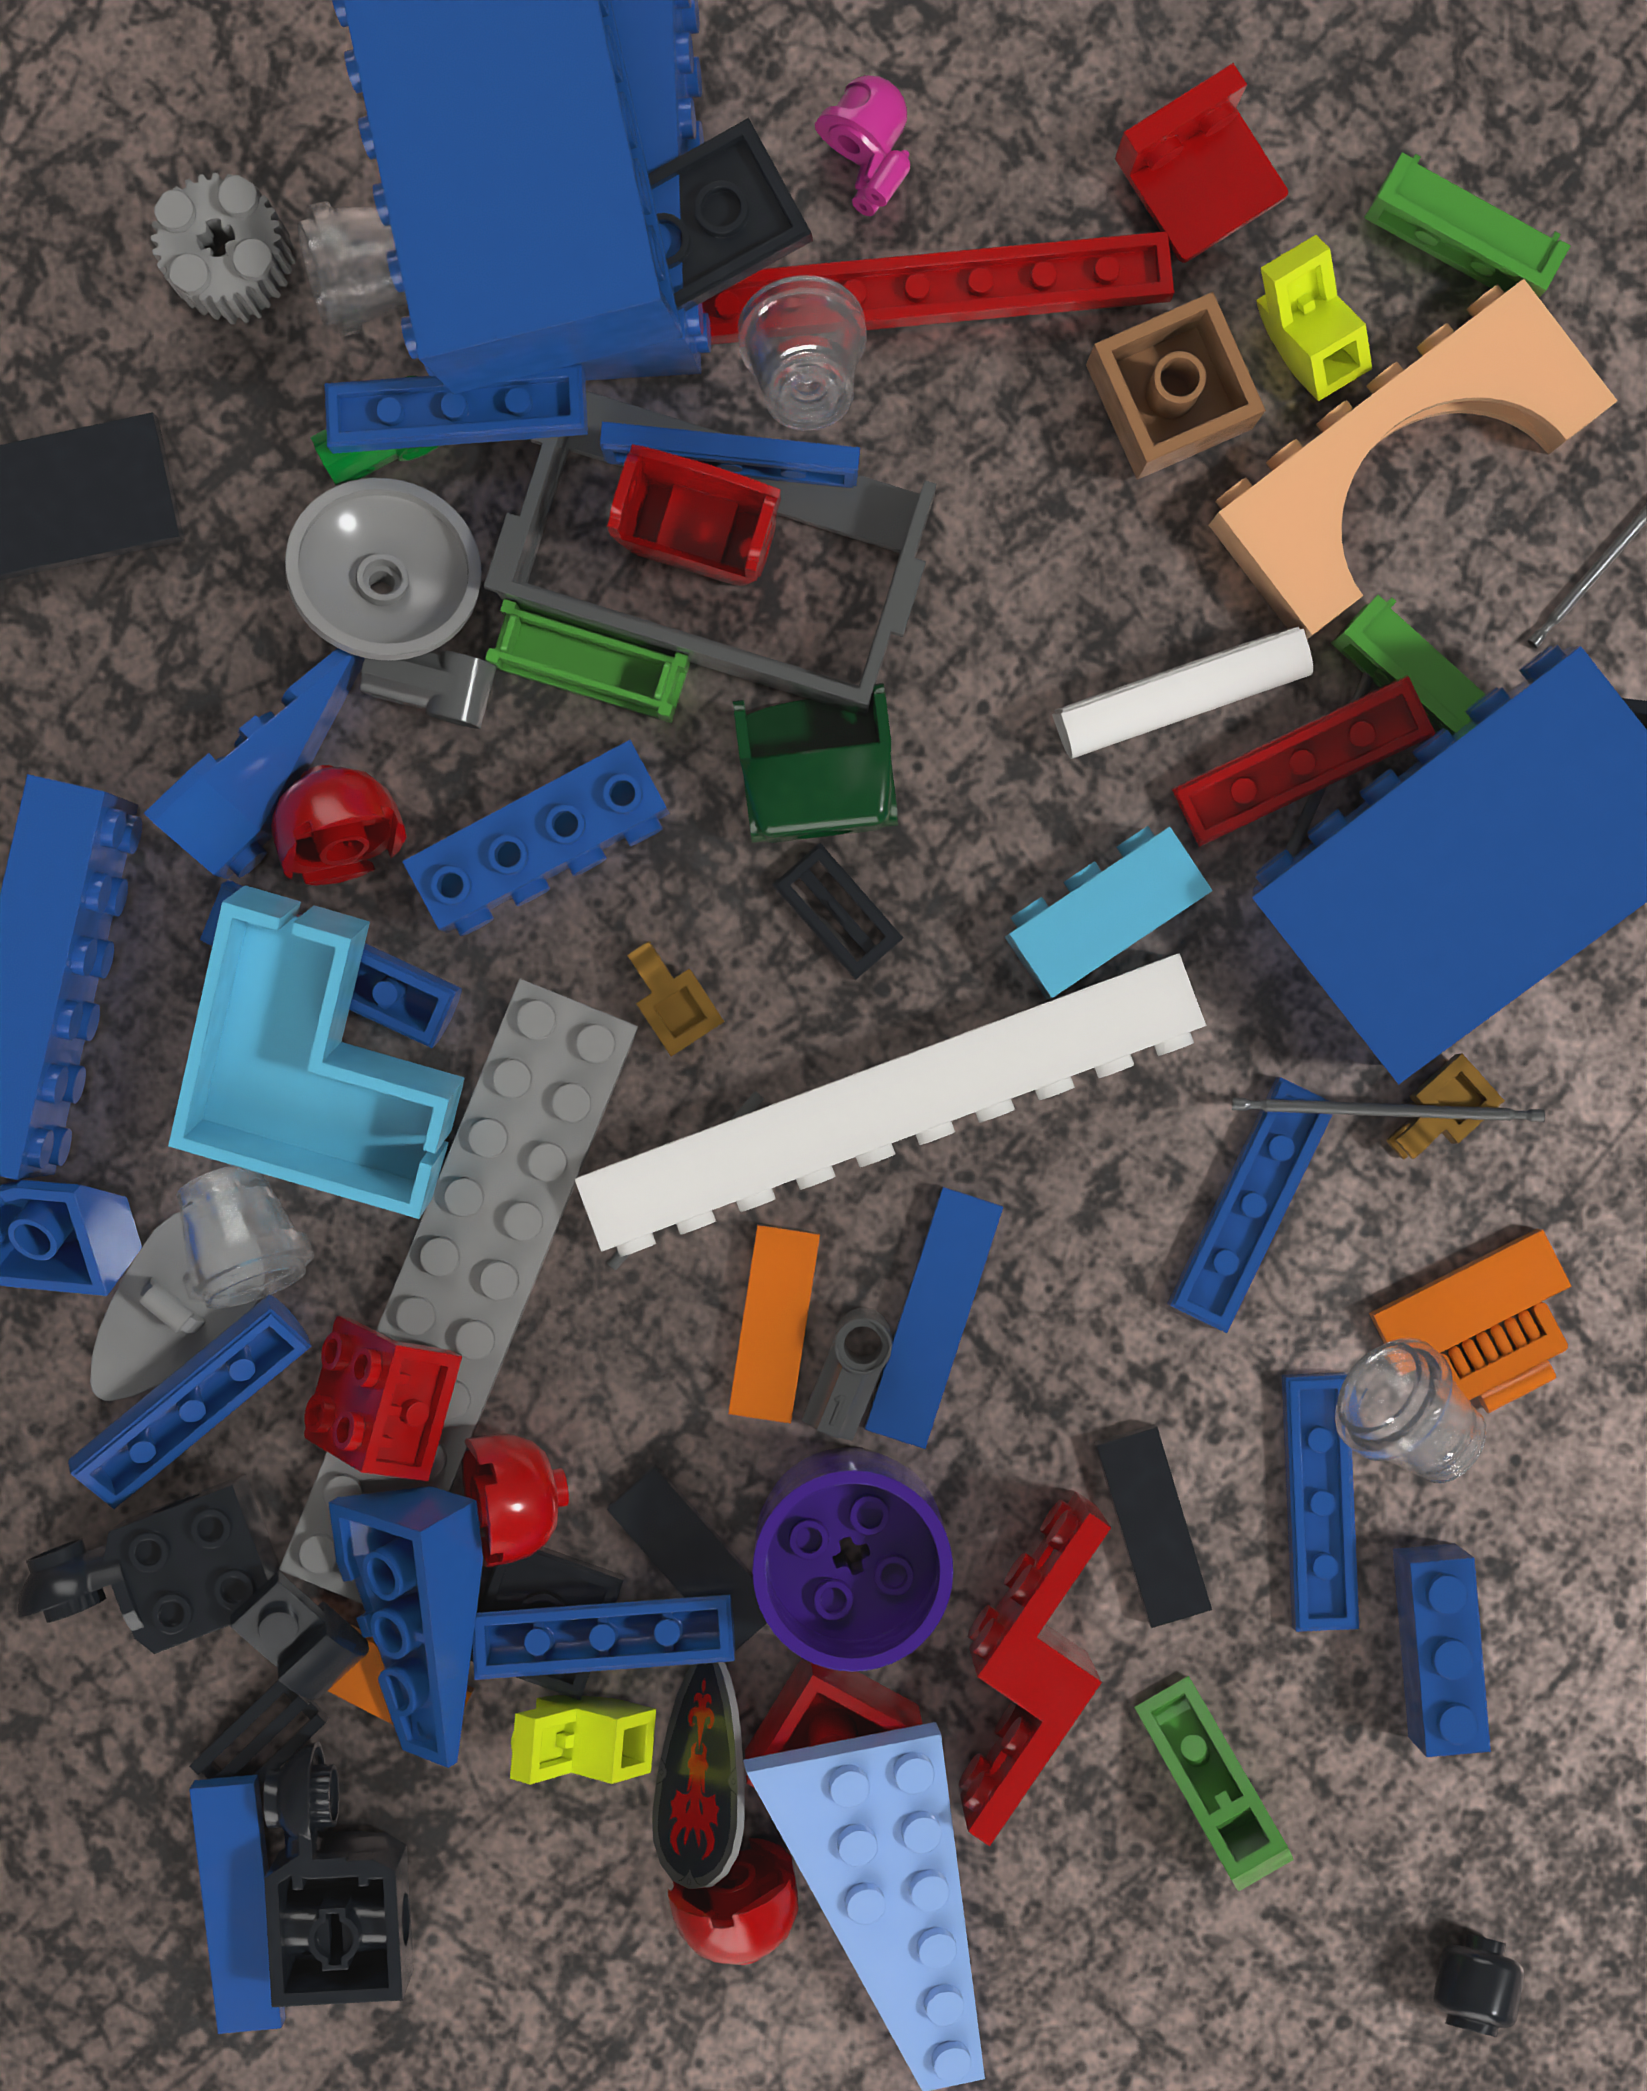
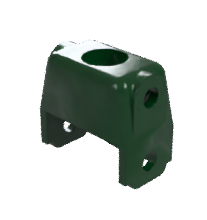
M883 683L874 685L867 716L811 699L778 704L746 715L744 700L733 701L739 758L744 777L752 843L765 841L777 843L876 831L882 827L898 825L891 761V734Z

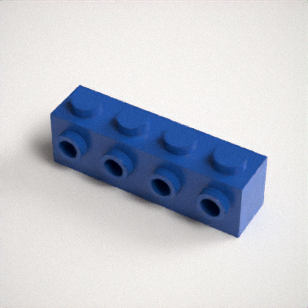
M628 740L402 862L438 929L446 933L457 929L460 936H465L493 921L494 917L490 910L513 898L516 906H521L549 891L551 888L546 880L569 868L572 875L577 876L599 865L607 859L603 849L625 838L629 846H633L650 838L663 829L659 819L670 813L631 740Z

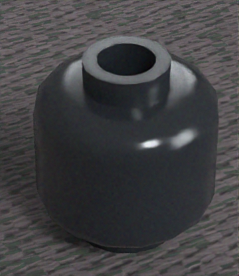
M1467 1934L1465 1946L1449 1945L1442 1950L1433 2002L1440 2011L1447 2014L1445 2024L1497 2037L1499 2028H1508L1516 2023L1525 1975L1521 1964L1511 1958L1504 1957L1506 1943Z

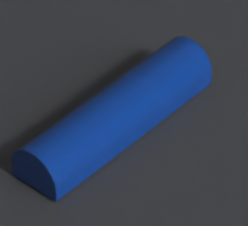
M231 880L221 884L201 935V941L213 946L222 902L242 888V885ZM365 943L349 1010L433 1048L443 1036L454 1015L461 997L462 988Z
M267 1295L69 1458L70 1474L113 1509L117 1508L311 1348L312 1345L306 1331L282 1302L272 1295Z
M731 1594L476 1613L473 1636L474 1680L735 1661Z

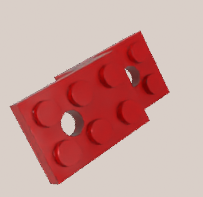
M1078 1492L1074 1493L1068 1503L1060 1499L1051 1508L1040 1527V1532L1045 1537L1032 1556L1024 1552L1017 1558L1004 1580V1585L1009 1588L995 1609L987 1605L980 1612L968 1632L967 1637L973 1641L969 1646L977 1677L1013 1701L996 1725L994 1733L999 1736L998 1740L986 1757L979 1753L970 1761L958 1784L963 1789L960 1798L967 1830L989 1847L1102 1683L1088 1652L1046 1624L1111 1529V1526L1097 1505Z

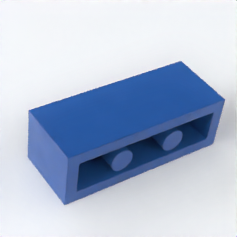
M1455 1543L1393 1549L1408 1738L1426 1757L1491 1752L1475 1558Z

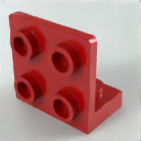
M1234 63L1124 131L1115 156L1116 162L1160 231H1168L1169 245L1182 263L1190 261L1277 206L1288 195V188L1237 110L1247 83Z
M337 1316L332 1332L323 1343L321 1352L322 1369L315 1394L306 1405L304 1414L305 1439L362 1473L429 1481L462 1356L447 1349L395 1341L351 1318Z

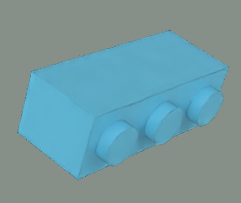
M1149 826L1145 827L1116 847L1123 858L1104 871H1101L1094 861L1063 882L1070 892L1068 895L1050 907L1044 898L1040 897L1010 917L1017 929L1006 935L1005 939L1046 1000L1055 997L1213 891L1171 827H1168L1156 836Z

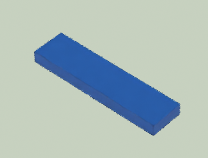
M574 364L453 394L436 376L325 383L327 448L333 454L588 435L586 380L582 364Z
M602 421L600 447L604 461H607L608 464L624 465L631 445L635 444L696 460L749 478L846 488L857 486L860 447Z
M1276 1077L1266 1099L1329 1101L1281 1077ZM1262 1109L1260 1110L1167 1302L1168 1305L1228 1333L1333 1114L1266 1112Z
M943 1186L941 1187L892 1339L891 1355L883 1367L864 1425L865 1430L926 1449L1003 1210L1002 1205Z
M1345 1372L1282 1375L1292 1628L1296 1632L1359 1629L1349 1375Z
M258 1775L194 1780L189 1791L218 2034L280 2029L284 2024L286 2014L285 2007L271 2006L264 1878L269 1871L259 1777Z

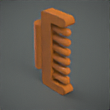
M1540 1302L1530 1307L1536 1323L1528 1310L1518 1313V1319L1529 1341L1526 1340L1515 1318L1510 1317L1504 1320V1326L1516 1347L1514 1349L1499 1324L1490 1328V1333L1502 1354L1500 1356L1486 1332L1483 1331L1477 1334L1476 1340L1488 1361L1486 1363L1472 1339L1463 1341L1462 1348L1473 1370L1470 1369L1459 1347L1453 1346L1449 1348L1448 1355L1459 1377L1447 1355L1439 1353L1431 1357V1363L1454 1403L1464 1404L1478 1397L1481 1405L1489 1414L1557 1378L1548 1360L1566 1351L1568 1343L1546 1303Z

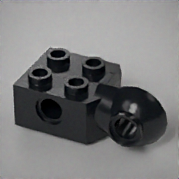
M246 1474L125 1519L108 1532L107 1543L88 1551L83 1538L28 1559L26 1563L30 1575L20 1593L18 1615L19 1617H24L43 1611L47 1623L61 1620L89 1609L107 1599L103 1587L111 1585L122 1616L132 1631L134 1639L153 1654L229 1626L230 1615L277 1571L282 1573L279 1570L278 1559Z
M319 1741L298 1750L286 1761L282 1768L269 1769L265 1777L264 1815L266 1825L269 1829L282 1828L285 1837V1848L279 1851L264 1878L271 2006L291 2007L403 2001L414 1970L407 1844L386 1833H373L369 1831L328 1832V1827H335L338 1820L339 1779L336 1765L326 1764L323 1747Z

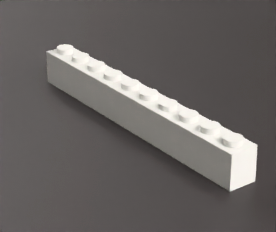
M1178 953L575 1178V1182L601 1252L616 1246L620 1257L656 1244L653 1232L676 1224L680 1235L716 1222L712 1210L736 1202L739 1211L743 1212L775 1200L773 1187L796 1179L799 1189L802 1190L836 1177L832 1165L856 1157L859 1167H864L895 1155L892 1143L912 1135H916L919 1145L926 1144L954 1133L955 1130L951 1121L975 1112L979 1123L1015 1110L1011 1099L1035 1090L1038 1100H1043L1073 1089L1075 1086L1071 1076L1095 1068L1098 1078L1134 1066L1131 1057L1132 1053L1153 1045L1158 1056L1191 1045L1194 1041L1190 1032L1206 1026L1181 956Z

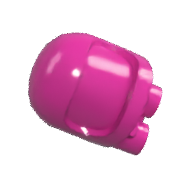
M863 75L853 79L846 86L844 95L838 104L824 109L815 122V130L830 147L860 166L855 183V189L858 191L852 199V204L858 212L869 217L873 216L879 207H884L910 171L909 152L907 150L892 151L907 123V106L904 97L890 81L880 76Z

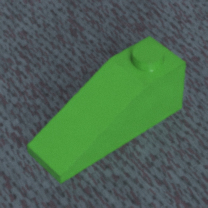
M1189 1676L1134 1707L1238 1891L1294 1860L1287 1844Z

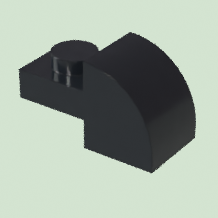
M279 1571L230 1615V1627L277 1667L278 1680L293 1692L310 1700H317L323 1696L369 1652L368 1640L363 1638L355 1628L324 1601L317 1606Z

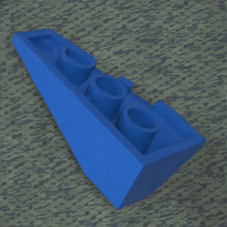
M339 648L335 649L287 689L281 699V703L285 706L283 710L277 715L270 711L260 717L253 716L239 728L238 733L240 735L234 743L235 749L227 756H222L216 760L208 753L175 782L144 814L213 875L228 880L234 873L239 878L248 874L267 854V851L262 846L273 837L271 824L279 798L311 766L360 673L365 658L345 652Z
M18 1180L0 1185V1286L108 1296L142 1248L129 1202L125 1196L78 1184Z
M432 1486L337 1497L329 1502L336 1562L343 1582L354 1579L365 1613L356 1619L363 1638L373 1637L385 1666V1670L381 1671L378 1676V1682L402 1750L449 1768L458 1762L483 1565L477 1500Z

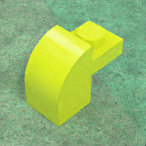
M1317 235L1312 236L1261 267L1265 295L1258 298L1256 303L1264 327L1289 370L1317 401L1322 400L1372 370L1366 324L1338 296L1330 248Z
M566 1695L539 1697L536 1700L535 1709L515 1713L514 1731L511 1737L510 1779L531 1785L574 1773L614 1784L651 1773L656 1708L607 1697L582 1696L581 1700Z

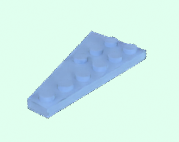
M936 1722L743 1760L747 1775L921 2090L931 2091L985 2079L942 1737Z

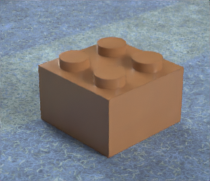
M1213 292L1095 343L1086 363L1137 480L1252 430L1266 411Z

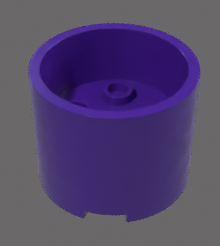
M858 1447L834 1448L813 1454L801 1460L784 1473L775 1483L774 1488L762 1507L756 1528L753 1557V1585L756 1599L765 1621L779 1640L791 1651L813 1664L838 1671L855 1672L878 1669L890 1665L912 1653L932 1634L940 1622L950 1599L953 1584V1558L938 1506L931 1492L918 1475L909 1467H905L888 1456ZM851 1537L855 1545L866 1543V1545L860 1548L861 1560L851 1563L846 1554L835 1556L841 1552L840 1540Z

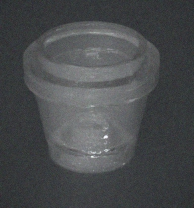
M328 201L307 205V220L298 221L297 223L298 236L307 277L323 324L325 326L335 325L338 333L343 337L362 332V324L407 305L405 291L399 293L396 290L388 268L387 251L396 249L391 225H383L376 207L332 208Z
M818 276L787 277L772 282L760 289L750 298L740 314L738 321V344L745 366L757 378L769 413L776 421L788 428L812 431L836 423L848 412L853 401L857 364L864 354L867 343L865 316L859 301L844 286L830 279Z
M234 1165L227 1166L193 1179L181 1187L176 1194L179 1202L188 1268L182 1280L191 1301L205 1302L206 1307L210 1309L235 1307L277 1293L294 1284L305 1275V1266L313 1260L315 1255L309 1237L306 1233L297 1231L264 1174Z
M1400 1338L1371 1350L1353 1366L1339 1392L1335 1412L1338 1434L1345 1444L1366 1459L1388 1461L1421 1476L1429 1482L1446 1483L1468 1471L1484 1448L1487 1427L1483 1416L1475 1409L1453 1380L1450 1365L1444 1356L1423 1340Z

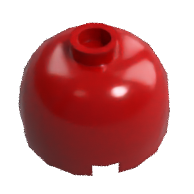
M320 765L305 771L300 779L296 780L279 798L271 824L274 844L285 876L292 880L293 872L302 873L305 884L315 886L341 883L366 875L375 870L373 863L368 861V859L380 855L386 849L390 858H393L401 850L407 838L398 807L386 787L367 772L345 767H333L331 765Z
M488 1434L466 1438L464 1443L469 1450L465 1452L462 1460L464 1497L477 1500L480 1528H483L485 1534L484 1537H481L483 1565L485 1567L502 1565L533 1555L546 1545L556 1529L558 1508L568 1506L569 1504L568 1484L564 1470L562 1468L552 1469L545 1451L533 1441L514 1434Z
M749 1838L751 1849L739 1851L729 1873L712 1887L688 1889L673 1881L674 1887L672 1890L668 1889L673 1920L681 1937L700 1957L721 1964L747 1965L768 1955L787 1939L799 1910L798 1890L792 1857L781 1845L764 1839Z

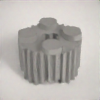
M213 173L211 180H207L201 174L198 176L197 183H193L190 179L185 180L186 188L183 190L176 186L173 190L164 192L154 207V214L158 221H153L152 227L157 234L151 235V241L156 246L152 253L158 260L157 266L164 274L165 279L191 308L196 307L204 316L209 312L214 319L218 320L222 315L230 324H235L237 318L240 317L244 323H248L252 314L258 319L261 318V310L271 306L269 299L272 296L276 298L281 296L278 287L287 286L288 282L284 274H290L292 272L290 265L296 263V259L291 252L294 250V245L289 238L290 234L265 195L262 196L259 189L253 183L240 175L227 174L225 179L222 180L218 173ZM225 244L226 254L216 257V251Z

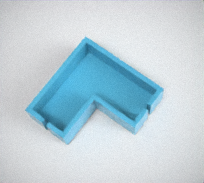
M246 885L225 899L221 905L168 1147L419 1219L432 1200L436 1183L442 1170L449 1143L445 1139L452 1131L465 1078L342 1042L370 921L315 905L301 915L299 914L301 901Z

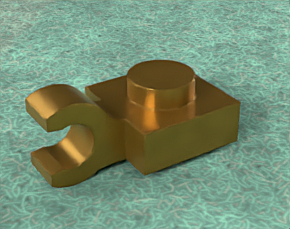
M650 941L627 955L652 992L636 1004L671 1057L725 1022L690 968L673 978Z
M1463 1053L1455 1054L1409 1096L1416 1105L1498 1108L1505 1101ZM1413 1117L1393 1132L1386 1141L1402 1159L1408 1156L1414 1159L1441 1133L1451 1144L1460 1143L1484 1120Z

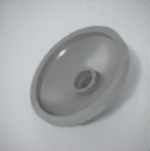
M365 478L343 483L324 492L300 514L292 528L287 543L285 556L287 587L301 617L312 630L333 646L368 659H409L439 648L452 639L465 625L476 605L481 585L482 571L479 550L473 534L463 518L453 507L436 494L423 487L402 480ZM376 582H383L388 584L392 591L387 594H378L370 586Z

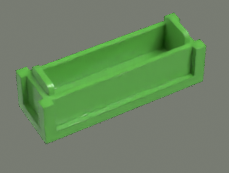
M1402 152L1395 166L1385 178L1364 218L1490 288L1498 284L1506 293L1521 280L1525 279L1540 298L1549 287L1571 245L1562 240L1558 241L1561 234L1556 231L1550 237L1419 165L1418 162L1421 156L1415 154L1412 158Z
M1379 595L1375 596L1368 605L1366 604L1331 644L1358 669L1369 674L1373 678V682L1380 688L1408 675L1435 733L1444 728L1445 730L1448 729L1452 735L1472 721L1465 711L1483 697L1485 693L1391 609L1396 603L1394 598L1391 597L1385 601Z
M507 599L503 600L500 611L505 618L495 649L489 648L485 661L497 666V670L672 724L690 667L688 655L676 652L675 657L522 610L516 602Z

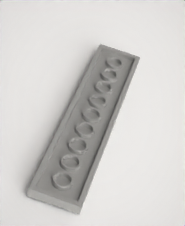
M519 979L437 1180L432 1200L424 1212L376 1330L395 1341L447 1349L462 1356L429 1481L362 1473L327 1452L280 1566V1571L362 1603L354 1579L343 1582L336 1562L329 1502L343 1496L427 1486L451 1492L464 1454L468 1450L464 1441L466 1438L473 1437L576 1184L575 1178L579 1177L639 1026L526 980Z

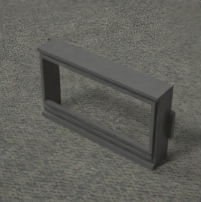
M586 391L588 435L531 439L532 443L542 445L520 516L510 513L506 514L485 580V589L497 592L502 602L504 599L516 602L520 609L673 657H675L676 652L689 656L691 663L867 716L873 688L877 683L891 635L904 636L926 565V561L915 557L934 500L936 483L924 480L921 493L919 494L858 475L857 486H853V488L751 478L781 489V502L777 515L900 553L858 686L528 584L569 451L604 461L600 447L602 421L712 433L722 432Z

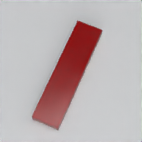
M1407 675L1172 788V791L1200 847L1414 746L1436 733Z

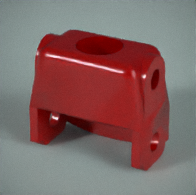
M632 444L630 452L625 459L613 498L607 528L612 538L637 556L735 586H745L757 581V577H761L776 528V515L781 502V489L706 463Z

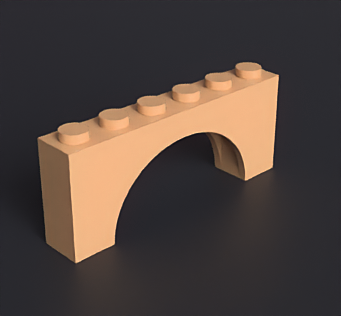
M1525 279L1521 280L1506 293L1498 284L1491 288L1467 308L1472 319L1455 332L1448 323L1440 327L1417 346V350L1422 355L1421 358L1405 370L1398 362L1389 366L1366 386L1372 395L1361 404L1353 408L1347 400L1316 424L1322 433L1303 447L1297 439L1293 440L1266 462L1272 472L1255 485H1252L1245 477L1215 501L1221 508V511L1217 513L1208 526L1287 628H1304L1308 640L1363 597V594L1352 578L1344 556L1342 516L1347 492L1357 469L1368 452L1381 440L1393 432L1425 418L1454 413L1477 414L1499 419L1517 427L1533 438L1549 455L1617 402V399Z

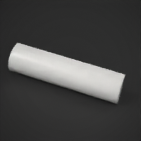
M1287 628L1055 709V713L1052 716L1063 747L1069 758L1073 759L1310 676L1313 673L1310 647L1304 628Z

